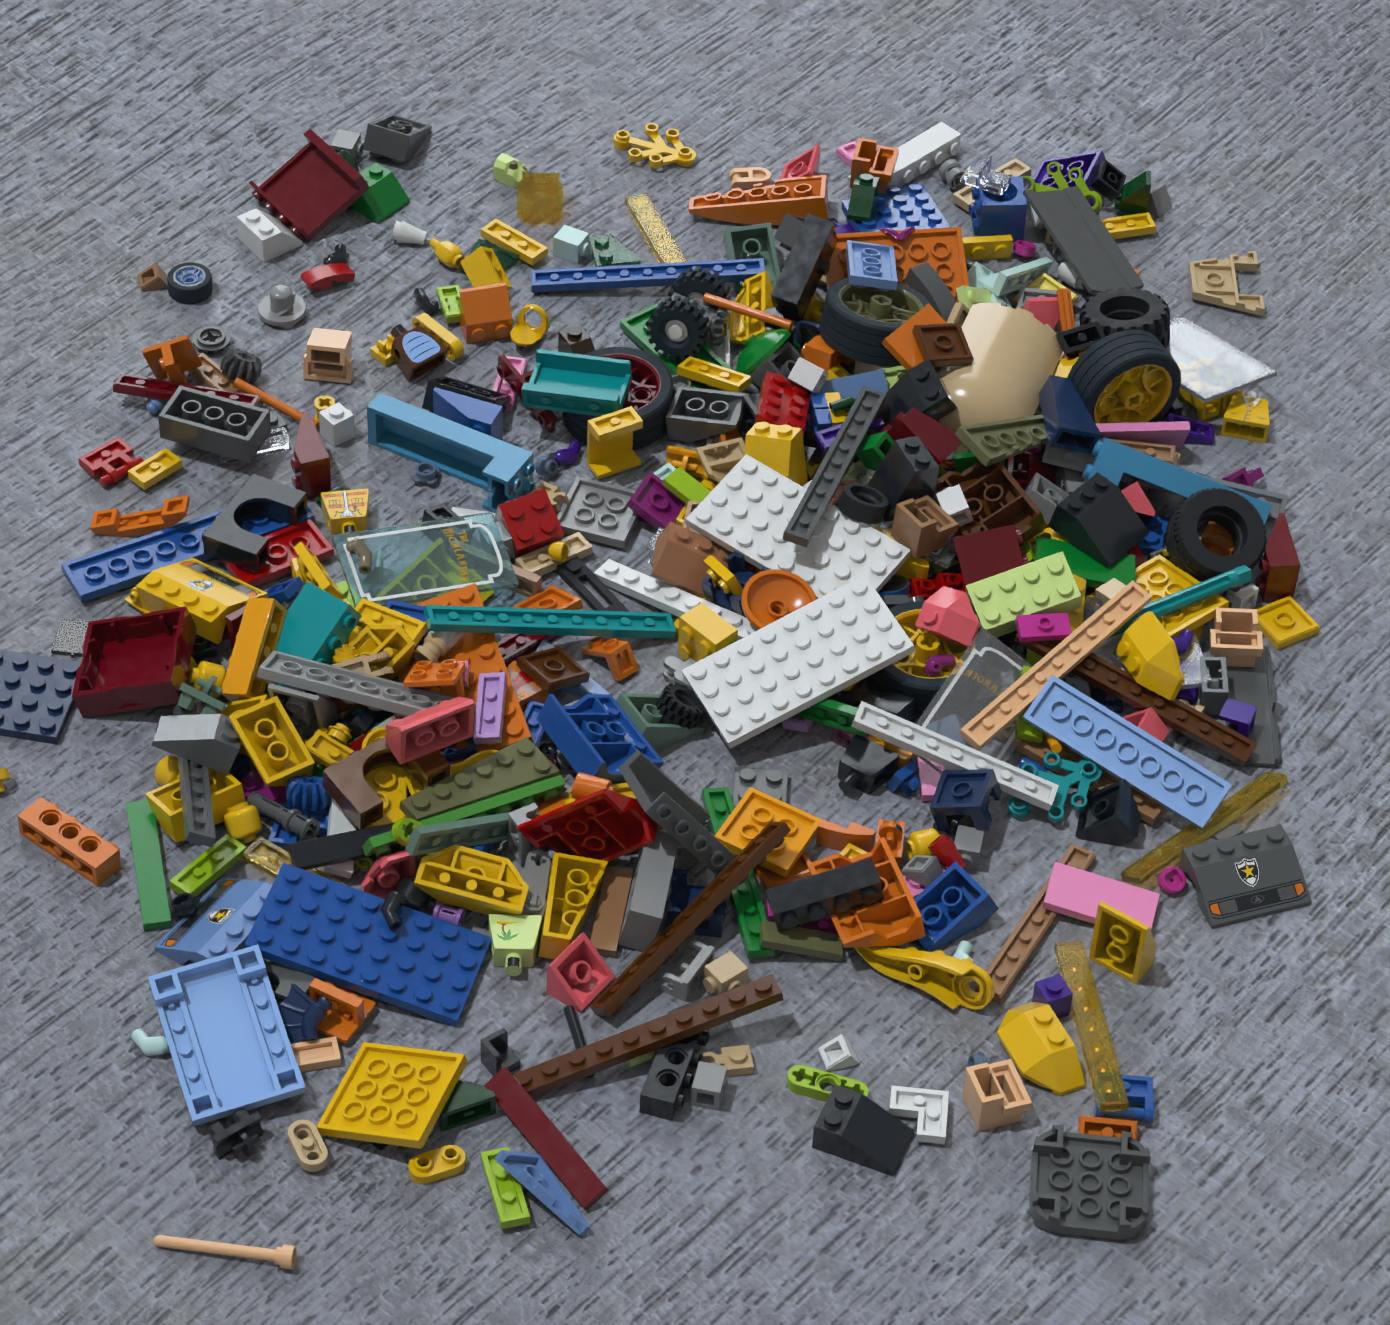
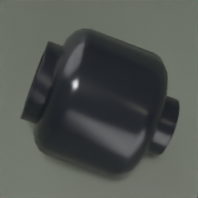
M410 876L408 879L401 880L396 890L406 896V903H402V905L425 913L432 896L414 885L416 877Z

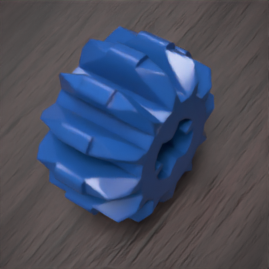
M303 775L288 780L286 798L289 806L294 807V809L304 810V812L322 811L330 806L332 797L323 788V777Z

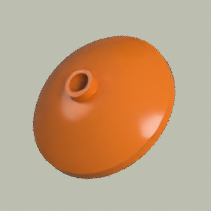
M779 569L761 571L752 576L745 584L741 595L743 612L749 622L758 630L817 600L813 589L804 579L794 573Z

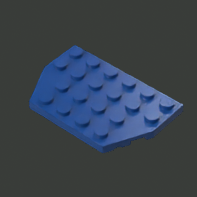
M910 184L903 187L896 185L888 186L886 194H878V203L870 222L848 219L855 233L876 232L883 228L904 230L908 227H915V229L950 227L925 187L920 184ZM850 199L842 201V211L846 218Z

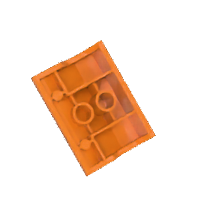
M885 837L879 838L871 852L849 859L837 853L807 864L812 876L872 857L881 881L884 899L830 916L844 948L901 946L926 937L922 915Z

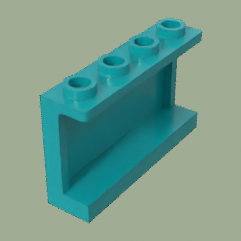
M541 349L536 350V364L529 383L524 382L521 389L523 407L599 417L622 409L632 381V369L629 360Z
M307 581L286 613L276 651L330 665L335 655L334 650L343 646L362 615L346 602ZM280 683V684H276V685H278V686H282V687H286V688L292 689L289 685H285V684H281V683ZM305 690L301 692L310 694L312 691Z

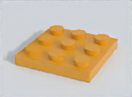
M750 787L715 837L730 851L738 855L769 822H785L791 831L784 837L785 840L779 847L770 851L766 861L760 866L786 877L816 835L817 827L822 819Z

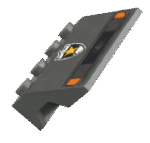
M1282 825L1182 848L1179 868L1184 873H1188L1195 885L1198 906L1211 929L1311 905L1312 900L1293 844Z

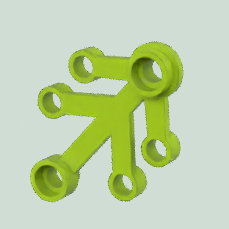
M1050 162L1047 165V172L1053 176L1059 189L1035 183L1034 179L1030 176H1022L1023 182H1030V188L1025 190L1042 192L1064 190L1070 187L1061 173L1062 167L1058 162ZM1053 164L1057 165L1058 170L1055 173L1051 171V166ZM1071 168L1068 172L1069 179L1075 181L1087 201L1090 198L1095 200L1092 208L1095 212H1098L1102 207L1100 194L1089 190L1083 179V171L1080 168ZM1074 170L1079 172V177L1076 179L1072 176Z

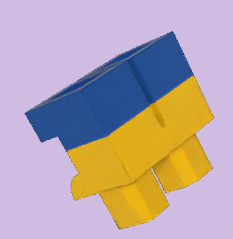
M839 392L810 393L808 413L815 433L843 424L848 412L843 411L833 415L829 407V403L841 399Z

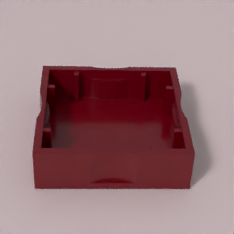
M186 606L153 611L139 616H122L88 622L83 644V659L77 670L72 698L83 718L178 704L182 693L179 688L182 683L186 684L197 631V627Z

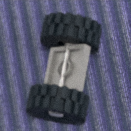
M696 266L694 270L692 267L688 268L685 273L683 271L668 292L670 297L666 298L664 302L661 301L650 315L646 325L649 326L646 334L651 335L648 340L650 345L656 344L654 350L656 352L659 350L663 351L661 356L666 358L669 354L672 355L671 360H677L679 356L681 360H685L688 356L693 357L696 352H699L709 336L708 333L710 332L713 316L721 308L703 302L704 294L709 293L727 300L731 298V296H727L730 292L729 287L724 288L726 283L724 278L718 279L719 273L715 271L714 274H711V269L707 267L704 271H701V266Z

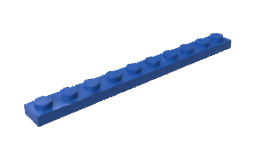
M764 258L531 270L532 293L667 286L673 285L683 271L685 273L691 267L694 270L696 266H701V271H704L706 267L710 268L711 274H714L716 271L720 274L718 276L719 280L724 278L728 283L744 282L746 279L765 271Z

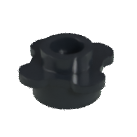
M182 893L176 896L171 901L173 911L170 913L171 917L177 918L180 916L186 918L191 916L196 911V904L200 902L199 897H192L190 893Z

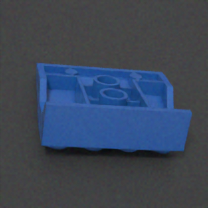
M549 694L536 718L545 733L549 735L557 749L561 751L577 774L582 772L610 780L612 784L623 783L626 780L618 768L637 750L658 768L664 764L663 760L611 694H586L572 706H562L553 694Z

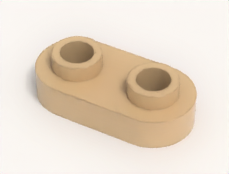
M309 1120L293 1122L288 1128V1142L299 1165L309 1172L322 1170L328 1163V1150L317 1127Z

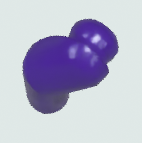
M573 440L570 442L568 449H560L555 452L557 464H574L578 459L582 447L581 443Z
M1183 630L1180 637L1172 638L1178 655L1187 652L1194 637L1192 631Z

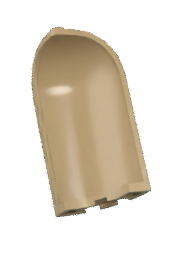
M994 302L973 304L961 328L974 360L970 365L942 366L939 373L957 409L940 418L939 423L956 432L959 426L1034 416L1040 403L1039 392L1048 377L1053 374L1063 352L1056 337V332L1047 323L1044 325L1033 317L1034 314L1019 307L1014 309L1002 306V303ZM963 444L955 450V454L971 452Z

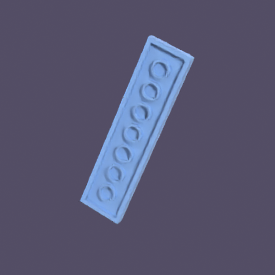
M1051 675L1023 716V720L1048 736L1057 739L1064 746L1085 759L1094 762L1119 780L1126 779L1129 786L1202 831L1232 789V784L1054 675Z

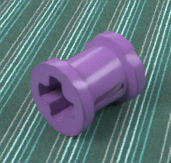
M439 901L434 908L433 917L463 927L466 918V908L455 909L445 906L443 902Z

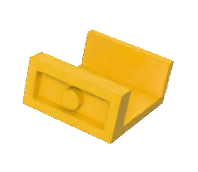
M632 406L588 420L587 466L597 479L642 465V461L633 451L632 447L633 431L643 428V420Z

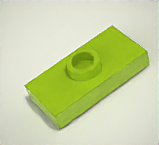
M459 285L436 288V295L446 324L460 322Z

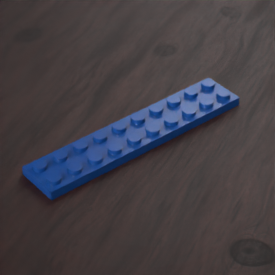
M308 505L307 512L298 523L308 519L315 523V515ZM224 509L62 563V572L81 603L136 585L149 573L160 567L190 558H195L201 562L215 558L204 554L201 537L203 531L210 527L215 521L217 514ZM258 516L249 518L238 526L263 537L292 525L271 517Z

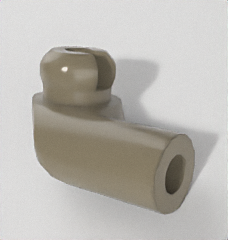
M354 538L353 541H348L346 544L347 551L352 555L357 553L359 556V572L364 574L370 573L372 567V552L362 539Z

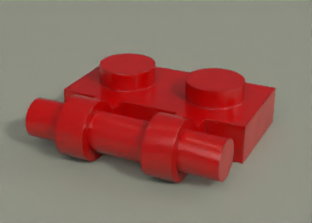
M119 436L78 458L79 466L92 477L104 475L99 478V483L103 487L119 482L121 477L128 474V470L144 461L141 456L132 459L131 457L134 456L133 448ZM119 464L122 465V466L118 467L117 469H114V468H113V467H115V466H117V465H119Z

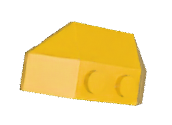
M763 271L746 279L742 285L743 289L737 295L734 302L760 311L773 308L771 293L774 288L768 273ZM730 311L729 330L730 342L732 344H743L751 335L754 334L758 337L767 331L763 321Z
M1148 611L1135 618L1126 629L1121 641L1117 645L1115 653L1138 684L1170 701H1174L1184 682L1183 672H1180V660L1176 645L1152 611Z
M367 625L347 646H354L359 656H369L388 651L389 658L384 661L370 663L372 672L384 667H393V674L382 677L383 679L389 678L392 681L408 665L416 643L400 625ZM332 660L331 665L336 664L338 662H334ZM335 697L326 698L336 703L337 711L342 717L363 706L358 703L347 704Z
M456 844L430 856L422 857L414 881L415 886L437 901L486 915L522 914L529 886L524 882L508 858Z
M1031 1002L1009 1009L996 1035L1021 1076L1041 1087L1052 1090V1093L1058 1096L1085 1088V1080L1076 1046L1050 1005Z

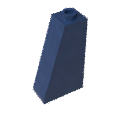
M1050 375L1039 392L1049 446L1091 453L1096 442L1101 437L1098 427L1071 379Z

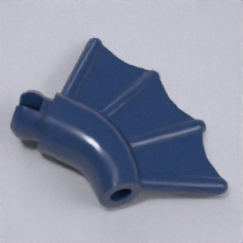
M291 984L289 995L279 1003L280 1014L290 1044L319 1039L318 1027L327 1016V1011L332 1008V1003L326 997L322 996L316 1002L296 984Z

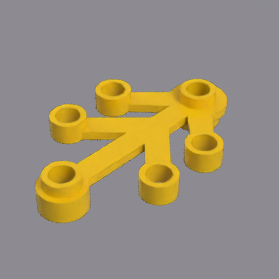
M648 123L645 126V135L650 137L653 143L631 137L626 130H619L614 135V147L616 149L627 150L631 146L646 149L641 151L638 148H632L628 151V159L634 163L649 158V165L652 168H660L662 165L675 162L681 167H689L696 160V152L689 147H684L679 140V131L677 129H668L666 131V141L672 143L674 148L667 147L658 134L659 126L655 123Z

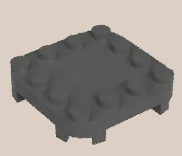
M1064 1124L1053 1125L1052 1130L1042 1133L1039 1137L1036 1136L1031 1158L1029 1196L1030 1214L1034 1219L1035 1227L1039 1230H1048L1061 1234L1133 1240L1138 1238L1141 1230L1145 1227L1150 1205L1148 1204L1149 1163L1151 1158L1149 1148H1144L1141 1143L1133 1139V1133L1122 1131L1121 1138L1064 1132Z

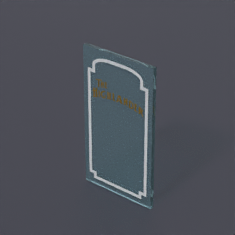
M492 512L332 535V542L354 607L358 605L362 598L384 607L388 600L405 603L422 602L476 583L479 593L513 588L519 585ZM354 538L362 539L372 552L370 573L364 574L359 572V556L357 553L352 555L347 551L346 544L348 541H353Z

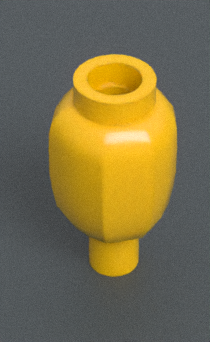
M435 238L431 239L429 246L434 249L435 256L449 268L462 267L460 262L465 257L457 245L450 241L439 242Z

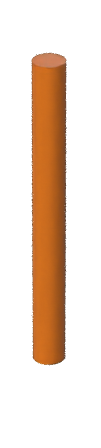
M709 293L704 294L703 302L784 329L791 330L793 327V321Z
M240 378L235 379L234 387L247 394L261 396V402L300 422L302 412ZM312 418V421L317 429L320 423L319 421Z

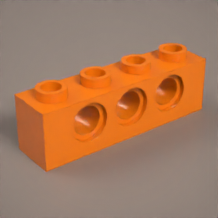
M40 797L17 815L21 835L97 887L121 868L120 851L114 843L107 842L96 831L80 824L74 816L67 815L56 804L49 803Z

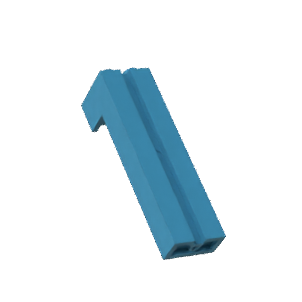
M381 392L367 406L368 443L417 463L430 462L442 473L489 491L490 494L487 500L482 504L483 509L496 513L498 505L527 495L534 490L533 473L535 464H533V452Z
M1102 438L1101 441L1096 442L1091 452V455L1095 456L1093 462L1086 465L1082 474V478L1085 479L1084 483L1098 472L1118 486L1124 473L1186 499L1192 494L1207 488L1228 489L1240 494V496L1245 497V499L1252 503L1261 515L1264 525L1273 506L1108 438Z

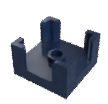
M734 551L726 559L728 569L744 589L747 581L755 573L747 570L744 556ZM763 566L762 571L770 570V568ZM709 575L701 582L706 601L746 617L741 605V595L737 597L730 592L726 594L718 584L714 587L712 578Z
M993 769L946 770L942 772L930 805V811L938 831H950L951 826L946 815H971L977 830L990 829L992 819L987 808L989 796H994V799L999 801L1002 793Z
M674 869L672 894L667 910V927L706 888L703 886L687 885L686 870ZM726 901L720 903L713 910L714 913L708 920L701 922L695 928L694 935L722 937Z

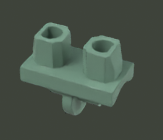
M213 675L208 681L200 677L198 678L196 685L204 688L203 692L185 683H182L179 688L182 693L178 706L192 712L198 699L206 703L201 714H220L221 711L226 712L229 705L209 696L211 692L220 696L223 691L222 688L215 685L217 677Z

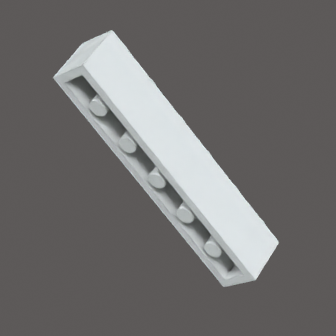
M940 122L899 146V156L891 183H888V186L896 185L901 187L936 165L941 164L951 156L956 155L960 150L961 134L945 123ZM850 175L848 176L847 195L851 197Z

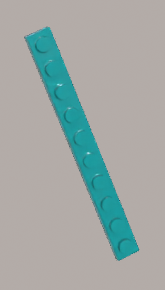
M426 605L424 609L428 631L666 639H674L676 634L671 613Z

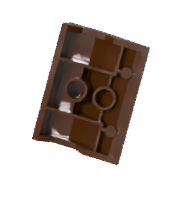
M978 461L962 473L949 471L937 479L934 501L939 506L940 503L936 493L958 484L961 487L974 520L958 527L962 535L1014 524L1015 530H1021L1023 542H1026L1047 528L1041 510L1001 462L984 466Z

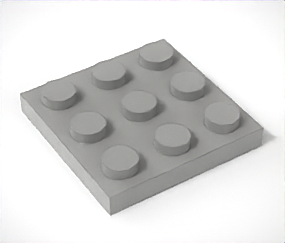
M577 476L567 495L570 502L568 504L564 502L557 515L564 534L572 535L580 532L586 540L624 549L639 518L637 513L626 506L636 490Z

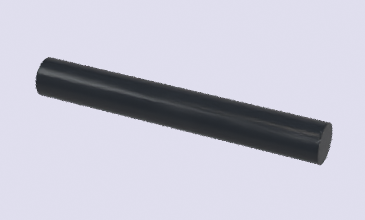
M566 1006L563 1011L577 1050L587 1045L574 1006ZM592 1074V1075H590V1076H587L586 1078H591V1077H593L595 1074Z

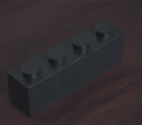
M872 857L765 890L769 908L778 931L791 929L804 923L817 921L827 916L847 912L850 909L873 904L884 899L881 881Z

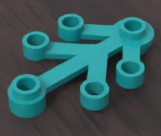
M1053 752L1045 754L1044 766L1049 770L1061 769L1071 772V774L1063 777L1040 771L1032 763H1026L1021 767L1024 771L1031 770L1034 775L1059 785L1054 803L1047 814L1049 821L1052 823H1059L1063 820V808L1069 788L1079 783L1078 791L1071 798V808L1077 812L1085 810L1089 787L1097 782L1102 774V768L1092 761L1083 759L1076 763L1060 759V756ZM1053 758L1056 762L1049 763L1047 760ZM1089 768V769H1092L1093 771L1090 772V773H1087V772L1084 771V769ZM1013 796L1008 802V813L1015 819L1025 818L1029 813V807L1033 804ZM1081 800L1083 804L1077 805L1074 801ZM1019 802L1023 803L1024 805L1021 807H1017L1014 805V803ZM1053 811H1057L1060 813V815L1053 816L1051 813Z

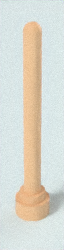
M157 1235L153 1240L154 1245L157 1247L274 1261L275 1265H280L281 1269L293 1270L297 1259V1246L284 1244L282 1247L269 1249Z

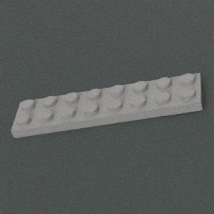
M274 650L260 665L257 674L258 678L265 679L270 684L281 683L289 685L297 691L308 690L316 692L320 697L339 698L347 704L358 703L366 705L371 710H386L393 712L397 717L403 718L413 715L419 710H426L436 706L445 700L457 698L418 687H404V684Z

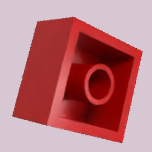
M545 488L498 505L496 516L499 522L502 521L513 539L514 559L563 538L564 531Z

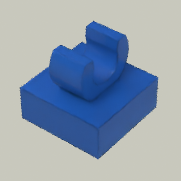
M910 761L892 776L886 787L892 793L901 788L903 793L910 797L917 791L916 788L921 785L919 779L914 776L919 767L913 761Z

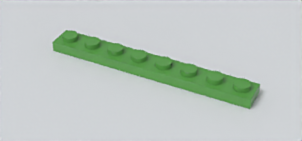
M561 774L419 822L426 826L511 812L514 807L520 806L522 808L534 802L536 803L535 800L541 798L548 801L557 797L559 791L565 785V781ZM407 826L402 827V829L405 831L404 836L411 835V833L407 831ZM392 831L370 837L362 846L366 857L376 854V857H380L391 852V848L400 846L403 849L406 847L393 838Z

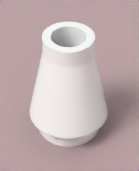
M403 220L402 222L396 221L392 233V239L397 240V243L424 245L427 236L426 231H422Z

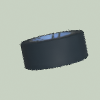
M187 262L178 264L168 272V293L172 299L182 304L200 303L208 299L212 294V274L207 267L199 263Z

